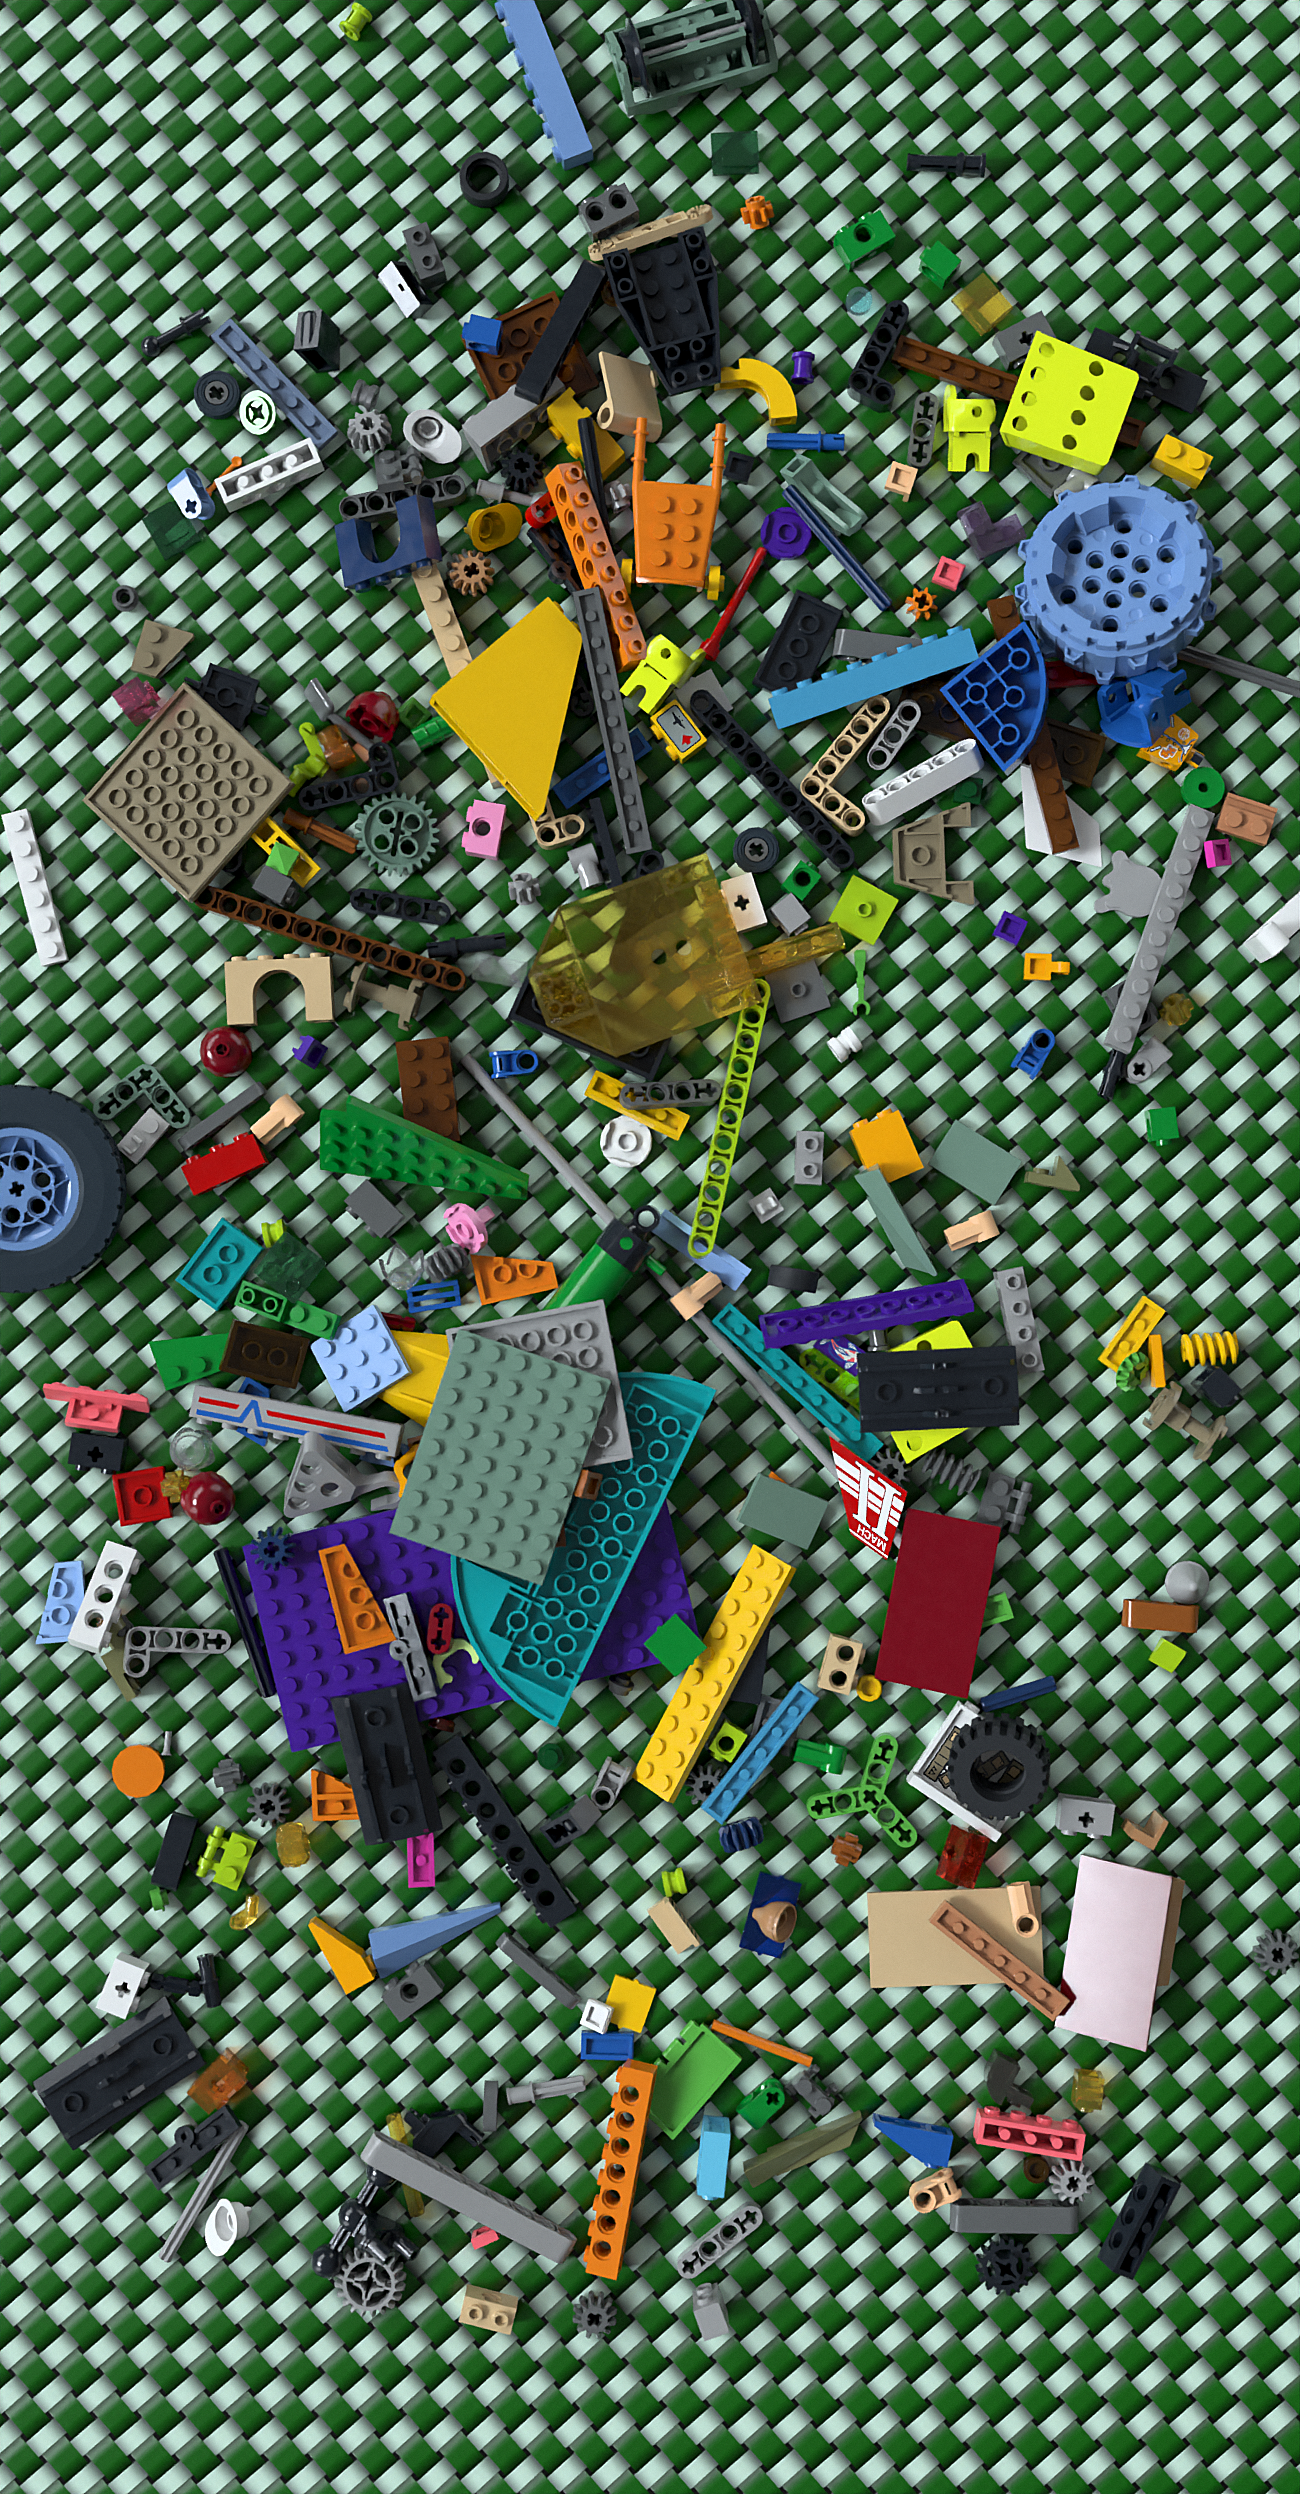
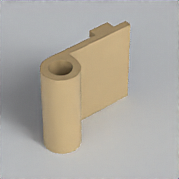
M601 351L599 359L608 400L603 403L598 411L597 423L599 427L635 438L636 436L633 435V431L636 430L637 418L644 417L647 418V431L649 432V436H646V441H657L662 432V420L655 388L659 385L657 373L654 370L651 371L649 365Z

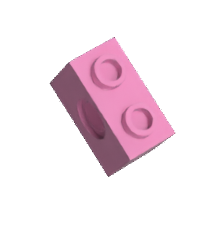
M474 800L473 807H468L466 822H470L469 832H464L462 838V847L465 848L466 855L498 861L507 811L505 805ZM481 824H487L491 827L490 832L485 836H480L476 833L477 827Z

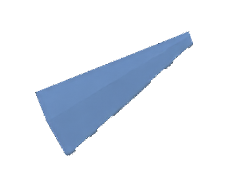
M496 1902L424 1916L420 1920L371 1929L368 1935L373 1961L380 1978L387 1977L502 1912L501 1903Z

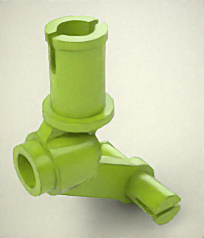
M308 722L300 725L299 732L310 752V756L305 763L294 765V771L288 777L295 784L288 793L293 798L307 779L310 780L316 776L321 779L330 767L326 763L327 760L316 737L315 728Z

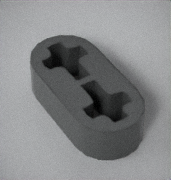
M485 2080L483 2131L497 2132L498 2081Z

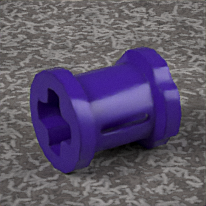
M808 351L794 352L792 354L794 374L791 376V382L798 385L812 384L814 382L812 362L815 360V354Z

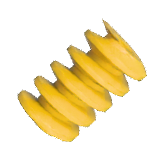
M1225 1331L1222 1337L1219 1332H1214L1212 1337L1208 1333H1203L1201 1338L1197 1333L1192 1334L1191 1339L1187 1334H1183L1181 1337L1183 1362L1188 1360L1191 1367H1194L1196 1359H1199L1201 1366H1205L1207 1358H1209L1212 1366L1215 1365L1217 1358H1220L1222 1365L1226 1364L1227 1357H1230L1233 1364L1237 1362L1239 1348L1236 1332L1231 1335L1229 1331Z

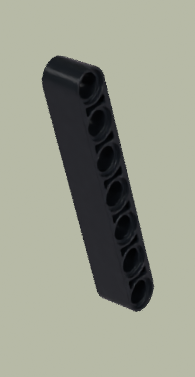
M587 259L583 260L524 367L515 387V396L539 406L542 404L606 286L608 275L604 266Z

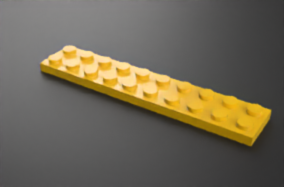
M753 1544L702 1641L707 1648L694 1660V1664L689 1666L631 1776L667 1802H675L797 1570L757 1545Z

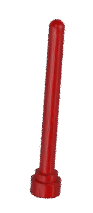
M759 547L710 639L707 638L699 646V648L706 652L705 659L712 662L716 661L720 653L719 642L766 557V548Z

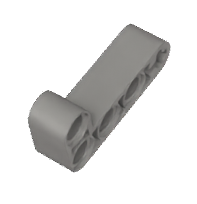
M133 1627L128 1630L125 1636L123 1668L129 1676L141 1677L148 1671L150 1651L220 1654L228 1650L231 1639L227 1632L215 1629ZM135 1631H141L145 1635V1641L141 1646H135L131 1642V1635ZM162 1632H167L171 1635L172 1641L167 1647H161L158 1644L157 1639ZM189 1633H194L198 1637V1644L194 1648H188L184 1643V1639ZM203 1633H207L205 1639H215L217 1634H219L220 1639H224V1645L221 1644L219 1649H216L214 1644H205L206 1649L203 1650ZM133 1658H140L143 1662V1669L138 1673H133L129 1669V1662Z

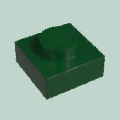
M967 777L955 785L953 803L964 804L970 802L971 806L978 807L980 805L984 779Z

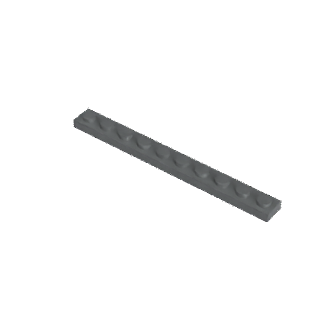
M599 587L573 592L626 854L651 850L652 844Z

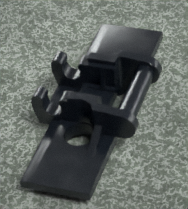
M1094 328L1084 351L1113 362L1114 355H1124L1127 359V364L1123 367L1137 372L1139 376L1133 396L1145 402H1149L1153 396L1192 415L1208 380L1173 364L1180 351L1179 349L1175 348L1172 350L1141 335L1142 332L1139 330L1136 331L1132 342L1128 343L1099 328ZM1138 345L1169 361L1167 364L1159 363L1157 367L1140 360V353L1134 348ZM1163 376L1172 378L1174 382L1173 387L1170 389L1163 388L1160 385V378Z

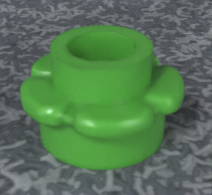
M157 1886V1889L149 1891L154 1911L162 1909L164 1912V1906L169 1905L166 1889L160 1890V1887Z

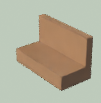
M1154 1810L1145 1827L1125 1818L1121 1828L1130 1838L1154 1850L1169 1822L1158 1811Z

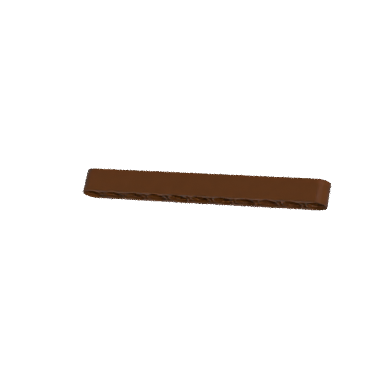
M209 885L194 901L200 909L360 963L368 962L369 966L411 980L416 978L425 981L426 985L450 993H460L467 986L465 974L457 967ZM206 892H211L213 896L209 904H201V896ZM231 900L237 901L236 910L231 913L226 912L225 906L227 902ZM256 908L261 909L262 917L257 921H252L250 919L251 911ZM279 917L287 918V925L283 929L275 928V921ZM303 925H310L312 927V933L308 937H301L299 934L300 928ZM329 933H335L337 935L335 944L331 946L325 945V936ZM354 941L361 942L362 949L360 952L351 954L349 952V945ZM380 949L385 950L387 953L386 959L382 962L374 961V953ZM405 957L410 958L412 961L411 967L408 970H400L398 968L399 961ZM427 966L436 967V975L430 979L423 977L424 968ZM452 974H458L462 978L461 983L456 987L449 986L447 982Z

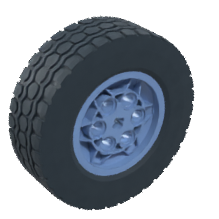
M0 1086V1165L4 1169V1175L0 1179V1292H37L58 1286L75 1278L93 1265L109 1247L120 1227L125 1211L127 1197L125 1167L119 1148L111 1133L94 1113L78 1101L57 1091L37 1086ZM21 1155L29 1159L30 1164L26 1170H20L16 1165V1160ZM42 1172L47 1173L51 1179L50 1184L45 1188L37 1183V1177ZM17 1181L19 1185L23 1184L25 1187L21 1191L22 1196L20 1197L18 1193L14 1194L12 1192V1189L16 1187L15 1182ZM37 1198L44 1200L46 1204V1209L41 1214L35 1212L32 1207L34 1200ZM10 1208H16L20 1212V1220L16 1223L11 1222L7 1217Z

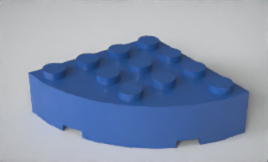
M1025 621L940 689L1007 776L1023 762L1035 745L1044 725L1048 708L1049 680L1046 663L1039 644Z

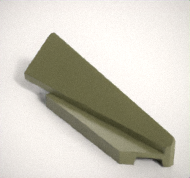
M858 2110L767 2148V2152L743 2161L744 2173L753 2188L757 2187L774 2175L779 2176L849 2147L858 2125L863 2119L861 2111Z

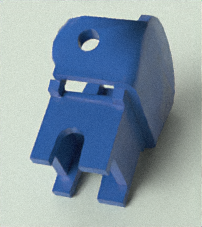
M1156 667L1141 675L1124 676L1125 678L1112 679L1109 685L1103 684L1097 691V701L1102 718L1099 723L1102 732L1114 741L1136 748L1153 746L1166 729L1171 726L1170 716L1192 702L1190 691L1187 689L1177 695L1174 694L1176 686L1187 679L1186 672L1183 669L1174 674L1161 667ZM1129 682L1131 683L1134 701L1129 702L1126 684Z

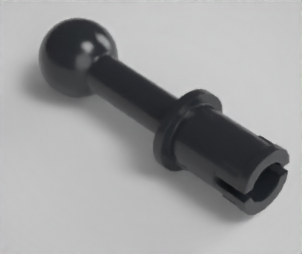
M201 307L184 318L181 316L179 318L181 323L157 337L146 336L141 342L142 352L148 357H156L160 354L162 346L187 333L189 337L193 336L192 333L208 323H212L209 316L200 319L207 314V311L204 307Z

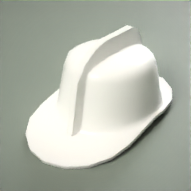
M419 409L407 416L403 427L404 435L426 457L434 462L443 464L452 462L458 457L462 449L460 434L438 412L430 409Z
M221 2199L210 2214L205 2228L207 2246L212 2254L216 2256L224 2255L235 2241L247 2234L249 2230V2217L252 2212L251 2207H244L240 2202H230L227 2199Z

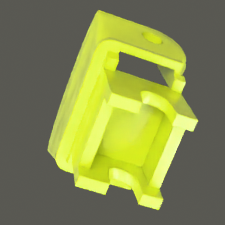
M954 385L946 386L943 398V432H948L949 437L948 471H965L967 456L972 453L975 457V471L989 472L991 437L989 428L996 416L994 400L957 399ZM960 432H980V433H960Z
M660 634L650 642L647 648L646 659H642L620 691L631 699L639 689L646 688V694L638 706L653 716L675 687L681 689L699 668L706 656V652L699 648L689 657Z

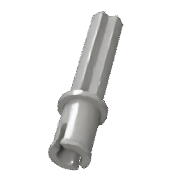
M582 2075L534 2084L530 2081L529 2085L506 2088L508 2104L512 2105L527 2101L535 2103L538 2099L583 2092L586 2085Z

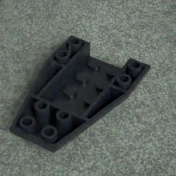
M703 226L678 233V243L632 256L629 255L628 248L602 254L616 306L670 397L721 383L718 279Z

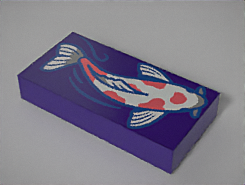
M842 1335L830 1340L818 1339L813 1345L822 1354L856 1377L858 1374L856 1353H866Z

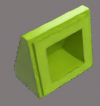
M1161 1637L1148 1660L1172 1673L1187 1652Z

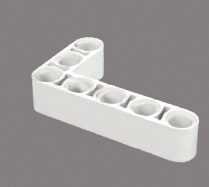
M1300 891L1243 943L1260 963L1281 951L1291 941L1289 938L1300 929Z

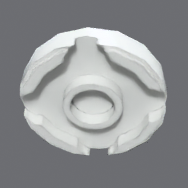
M621 1116L613 1119L605 1126L601 1134L600 1145L603 1155L610 1163L618 1167L631 1168L647 1159L652 1147V1137L646 1125L628 1116Z

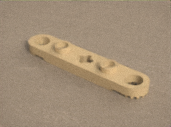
M706 204L704 206L700 205V208L695 206L696 209L691 208L686 213L681 211L610 237V240L604 239L602 242L598 241V244L594 242L588 247L590 259L593 261L603 260L602 254L628 248L629 254L636 251L637 247L668 236L678 237L680 232L711 221L713 219L711 206Z

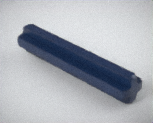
M1047 1676L981 1697L980 1703L983 1711L987 1713L1056 1691L1057 1686L1053 1676Z

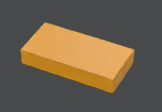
M1149 1334L1146 1339L1151 1387H1165L1162 1338L1160 1334Z

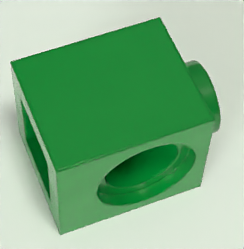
M937 240L932 247L928 245L919 257L921 262L918 270L943 290L959 271L962 260Z
M800 860L783 882L780 889L788 895L792 893L798 902L802 904L821 879L819 868L809 861L804 863ZM804 874L808 876L810 883L804 887L799 886L795 881L796 876Z
M1175 1106L1144 1111L1148 1142L1156 1141V1146L1171 1145L1172 1139L1179 1138Z

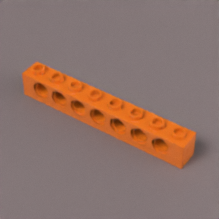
M580 461L558 464L544 479L584 589L599 587L616 673L635 670L642 659L645 660L647 657V645Z
M627 2059L623 2067L619 2066L616 2082L620 2084L618 2092L613 2094L611 2108H614L615 2112L614 2117L609 2118L606 2131L607 2134H610L609 2144L605 2143L602 2153V2159L606 2160L605 2167L600 2169L597 2185L601 2186L600 2195L596 2194L593 2203V2211H596L595 2220H591L588 2230V2236L592 2237L591 2245L586 2246L583 2262H587L586 2273L617 2280L621 2272L657 2076V2065ZM628 2087H635L639 2095H631ZM628 2112L632 2114L634 2121L626 2120L623 2113ZM618 2139H626L629 2142L630 2146H622L619 2143ZM614 2164L622 2165L625 2172H618L614 2168ZM609 2190H616L620 2194V2198L611 2196ZM605 2216H612L616 2223L607 2222ZM600 2241L609 2243L611 2249L603 2248Z

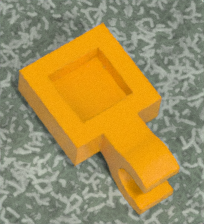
M1025 953L1024 980L1050 981L1051 973L1068 975L1070 973V962H1051L1052 954Z

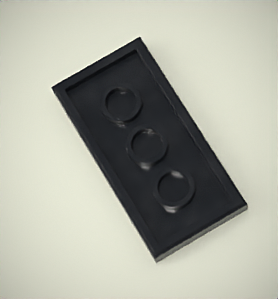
M797 589L751 685L772 694V691L784 687L787 688V691L798 688L796 683L809 678L812 679L844 611Z

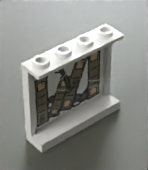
M958 1700L906 1777V1780L929 1798L994 1842H997L1002 1834L1000 1829L1009 1816L1005 1817V1821H997L995 1816H989V1819L982 1818L981 1813L978 1811L973 1814L967 1810V1803L961 1804L956 1799L957 1792H952L949 1785L950 1779L948 1778L947 1769L950 1748H952L955 1735L960 1733V1729L965 1724L971 1726L972 1719L978 1716L981 1719H985L978 1714L980 1709L969 1701L963 1704ZM1002 1750L987 1751L978 1756L974 1761L977 1771L983 1777L993 1782H1010L1017 1779L1024 1772V1766L1021 1761L1013 1754Z

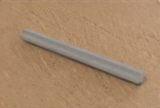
M239 2120L242 2127L224 2141L159 2253L161 2260L169 2263L173 2259L246 2134L249 2126L245 2122Z

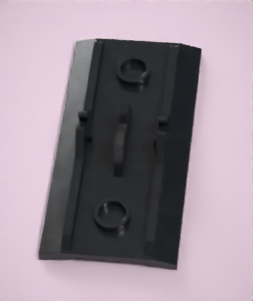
M1016 1346L856 1353L860 1433L1020 1425Z
M408 1681L360 1693L331 1697L365 1845L383 1844L442 1830L443 1824L415 1703Z
M165 1995L33 2081V2084L64 2139L74 2151L206 2065L207 2062L193 2044Z

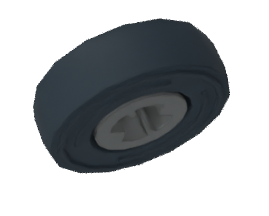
M221 370L209 371L198 379L194 388V400L199 410L207 417L225 419L232 416L238 409L241 402V390L237 381L229 373ZM217 390L219 393L224 391V393H221L223 398L220 400L216 397L212 399L211 397H214L213 391Z
M760 827L748 828L741 832L735 839L733 846V856L738 867L754 875L763 874L771 870L777 863L780 853L776 837L767 829ZM750 846H761L763 848L761 850L763 855L760 857L758 855L751 856L749 853L752 851Z

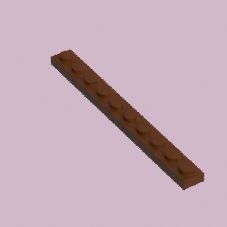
M900 335L891 361L893 364L1008 405L1019 380V377L903 335ZM1028 393L1023 394L1021 397L1023 404ZM1125 415L1115 443L1136 450L1146 422Z
M1013 595L987 602L996 642L998 643L1021 624ZM1045 717L1044 725L1035 745L1027 755V760L1052 855L1078 849L1079 843Z

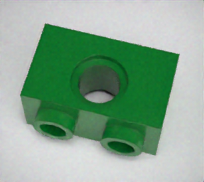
M881 210L874 213L867 212L859 218V222L852 226L845 225L836 232L833 246L848 272L894 246L896 236ZM865 235L869 238V241L860 242L857 237Z

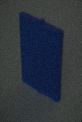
M759 1872L739 1947L755 1951L759 1956L765 1954L781 1959L785 1942H775L761 1931L758 1922L752 1917V1913L755 1908H760L776 1901H785L796 1906L801 1883L785 1879L781 1874L775 1876Z

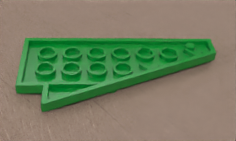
M348 1095L346 1112L321 1109L320 1170L513 1199H527L528 1174L359 1098Z

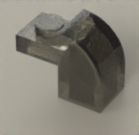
M994 2048L984 2068V2081L990 2096L999 2105L1007 2097L1006 2100L1018 2108L1023 2105L1029 2109L1034 2101L1031 2092L1013 2083L1021 2069L1018 2061Z

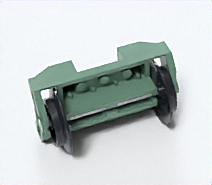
M712 0L633 24L632 20L626 17L625 27L606 32V47L614 65L628 117L636 114H654L677 107L678 97L725 83L727 91L753 84L763 77L777 72L778 58L775 42L769 29L770 22L767 11L763 10L762 0ZM764 50L766 61L761 65L755 66L758 63V52ZM632 88H640L648 99L634 102Z

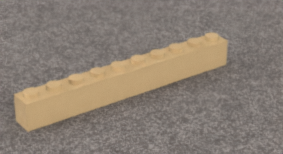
M433 564V568L430 570L412 572V577L452 679L473 660L437 565ZM484 765L492 788L494 789L502 786V784L497 780V778Z

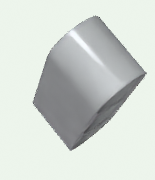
M906 699L899 704L871 746L867 761L872 768L876 770L886 768L921 716V708L915 700ZM907 705L913 706L917 711L916 716L912 719H906L902 716L901 711ZM891 728H897L901 731L902 736L897 741H891L887 737V731ZM874 751H884L887 759L883 763L875 762L872 758Z

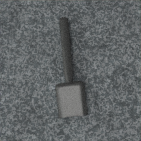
M317 678L312 679L304 691V695L320 720L327 722L330 719L339 729L369 751L374 742L344 718L334 713V705ZM379 746L375 749V757L380 761H385L388 753Z

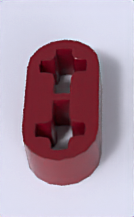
M447 1604L435 1605L431 1609L429 1617L427 1646L432 1653L438 1655L449 1653L454 1642L456 1612ZM443 1609H445V1612L449 1614V1618L444 1619L442 1628L441 1619L437 1618V1613H442ZM440 1631H442V1639L446 1640V1645H442L440 1650H438V1646L434 1645V1641L439 1640Z

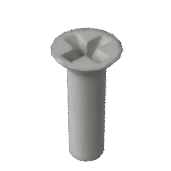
M165 1731L164 1749L161 1755H172L170 1753L172 1731Z

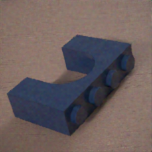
M413 495L395 502L400 527V540L393 556L385 562H382L377 556L371 522L353 518L334 526L345 588L355 589L357 593L369 592L371 587L375 585H388L392 583V579L410 577L412 572L417 570H430L433 568V564L443 561L432 498Z

